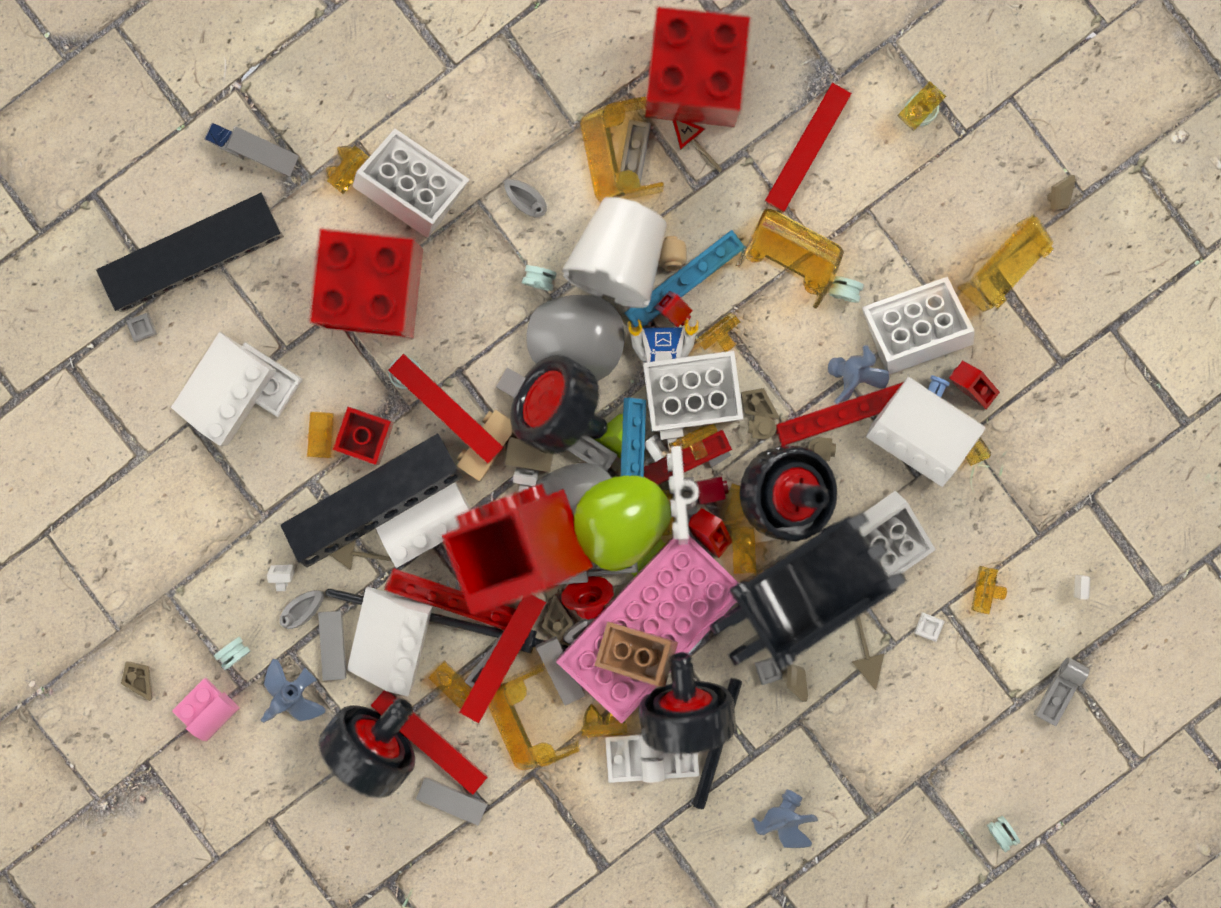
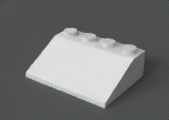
M394 129L356 172L353 187L428 238L441 223L470 179L397 129Z
M948 277L862 307L879 357L885 370L889 371V375L974 345V329Z
M219 332L171 408L201 434L219 446L229 445L277 369Z
M734 351L643 363L652 432L743 419Z
M908 377L872 422L866 438L943 487L956 472L986 427Z
M454 482L380 525L376 530L397 568L444 542L443 534L459 528L455 516L467 512L471 508L457 483Z
M896 491L864 512L869 522L859 528V531L869 546L881 542L884 543L888 552L878 558L888 576L905 572L936 550L907 501Z
M366 587L347 670L385 691L408 697L414 685L433 606L397 594Z

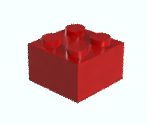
M347 407L332 450L374 465H380L394 422L353 407Z

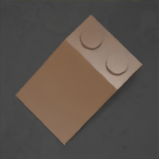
M607 621L594 666L658 687L666 686L672 664L670 663V658L675 654L678 642Z

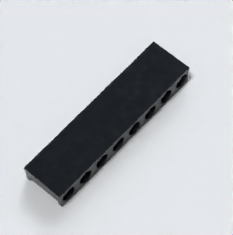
M261 192L96 269V272L114 310L125 312L273 243L284 236L269 208L266 197Z
M437 433L285 521L280 526L297 562L308 568L463 477L450 456L444 441Z

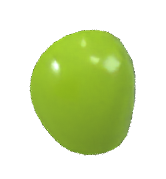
M619 476L601 481L586 491L577 505L574 522L578 542L589 559L600 568L609 571L627 569L642 560L656 546L669 526L671 506L664 492L654 482L645 477Z

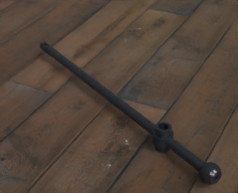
M331 588L325 591L328 597L359 605L363 603L364 596ZM431 613L429 622L499 638L504 632L501 629ZM531 630L520 651L532 653L533 647L546 640L536 638L537 631ZM560 644L563 651H565L569 647L567 645Z

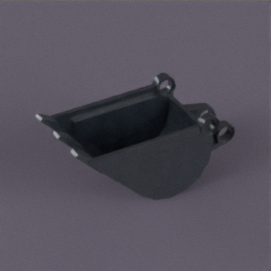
M864 512L851 517L849 515L818 531L819 534L804 544L775 559L729 589L738 606L710 625L711 630L717 636L718 633L727 627L735 626L748 619L757 633L728 655L734 665L742 663L767 648L779 670L785 669L797 660L796 657L895 593L898 587L907 582L902 572L888 576L880 564L878 558L888 552L884 543L881 542L869 546L859 531V528L869 522Z

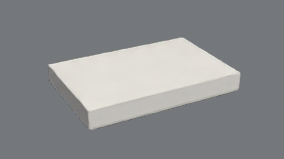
M244 342L242 347L277 369L255 403L276 417H279L303 379Z

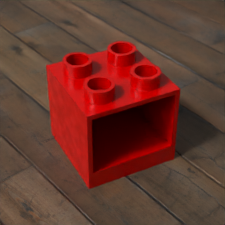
M657 6L645 118L735 127L742 105L751 16Z
M320 228L309 323L329 330L413 339L423 248L412 238Z
M543 484L456 515L455 518L459 528L442 535L471 615L547 590L593 567L591 560L584 553L578 542L575 532L574 514L565 490L562 489L547 495Z

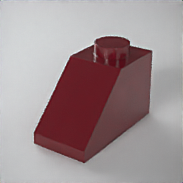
M721 476L694 481L699 490L697 502L700 505L726 499L725 494H729L727 480L723 481Z

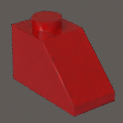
M668 291L654 307L677 328L680 325L684 326L686 319H691L690 314L693 311L679 295Z
M963 360L949 377L960 391L985 410L1000 393L983 371Z
M700 508L697 513L693 514L687 524L692 535L717 558H720L733 542L723 521L703 508Z

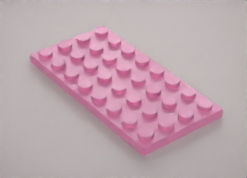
M689 534L688 544L679 545L678 539L672 537L556 659V663L620 723H623L639 706L642 698L650 694L657 686L594 666L607 621L676 641L678 645L675 653H689L711 629L710 625L724 616L737 602L733 599L729 589L738 584V582Z

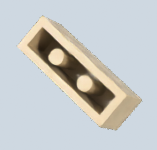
M496 409L493 413L489 411L482 421L485 424L483 428L505 447L509 437L511 438L513 435L510 419ZM469 447L468 450L463 449L457 458L459 464L457 467L478 481H482L499 454L487 464Z

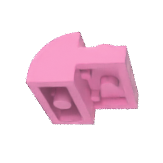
M204 678L172 712L187 726L186 729L192 735L202 741H208L240 707L225 692L221 693L207 678Z

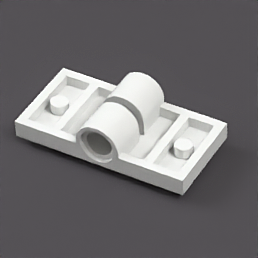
M681 446L671 447V453L667 454L668 471H673V476L669 477L670 494L675 495V499H671L672 517L676 516L677 522H673V537L678 539L679 545L688 544L686 510L696 506L699 490L694 482L683 479ZM689 492L692 494V498L684 499L681 497V494Z
M642 733L605 736L609 783L642 780L643 782H660L669 778L699 776L698 753L668 754L659 752L645 743Z

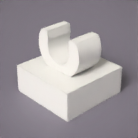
M683 428L659 431L660 440L667 439L669 450H671V447L678 446L677 437H684Z
M658 434L645 441L644 451L647 450L650 453V457L645 460L646 463H650L653 460L657 462L669 453Z
M516 467L513 483L520 484L519 492L528 489L529 486H536L539 470Z
M271 565L267 574L268 583H276V591H286V586H288V582H291L295 573L294 565Z

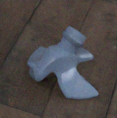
M867 345L862 347L863 356L854 355L847 361L842 357L830 360L828 364L829 374L836 378L843 376L844 390L834 401L836 404L848 400L860 383H866L877 388H886L889 382V371L870 368L875 364L876 358Z
M273 659L268 667L264 686L273 696V699L261 721L265 723L273 719L278 713L288 711L292 717L299 721L310 720L326 713L323 706L305 699L302 695L305 688L317 680L314 675L304 668L296 680L289 682L285 678L279 661Z
M788 789L782 794V804L779 807L769 809L761 822L756 818H752L754 828L759 835H766L768 832L777 830L784 848L810 847L812 845L811 840L798 829V825L818 821L814 814L799 815L794 812L801 805L803 798Z

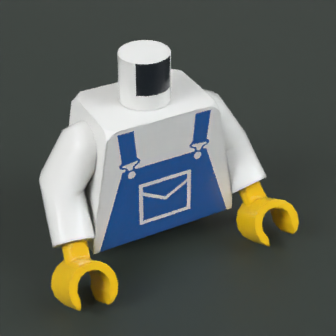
M639 319L638 326L631 327L629 321L627 325L631 333L632 348L643 362L688 357L694 347L699 321L697 320L696 325L691 327L688 325L689 319H686L685 327L642 328Z

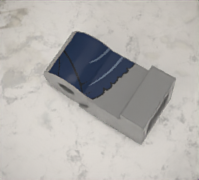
M211 123L204 140L243 160L245 156L225 148L232 131Z

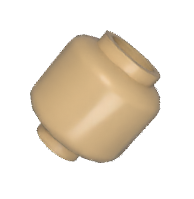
M667 236L663 240L659 265L666 271H678L687 262L686 244L676 236Z

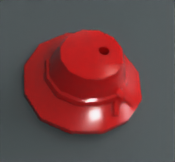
M588 576V582L567 585L561 594L562 604L568 609L575 610L582 619H594L612 599L614 590L613 585L605 578Z

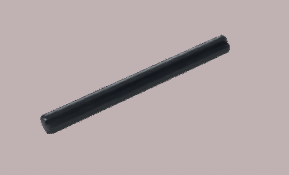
M731 678L727 690L733 697L735 708L742 681ZM723 745L708 751L693 801V807L697 809L705 808Z

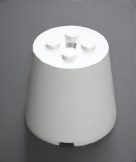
M614 197L604 198L562 270L564 272L563 276L570 283L591 295L600 298L605 295L615 299V304L631 308L647 307L650 302L667 227L666 221L654 211L635 201Z

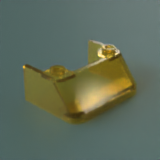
M646 96L610 103L586 114L581 119V132L594 195L600 203L604 198L608 197L627 200L663 192V182L640 186L639 177L635 172L629 170L619 172L610 131L611 127L619 126L624 122L625 112L646 108Z
M765 209L746 242L736 266L740 268L745 257L750 262H761L766 257L804 277L803 285L805 290L810 294L817 295L813 307L817 309L835 280L844 251L837 243L773 209Z
M1034 214L1016 223L1018 228L969 280L959 284L957 287L982 312L993 307L998 309L1007 300L1004 296L1041 257L1046 258L1054 250L1052 247L1053 239L1040 219Z
M544 663L503 680L488 707L512 762L519 770L547 766L580 751L579 741L556 751L550 744L545 742L532 746L514 707V704L523 701L526 697L527 687L524 680L545 670Z

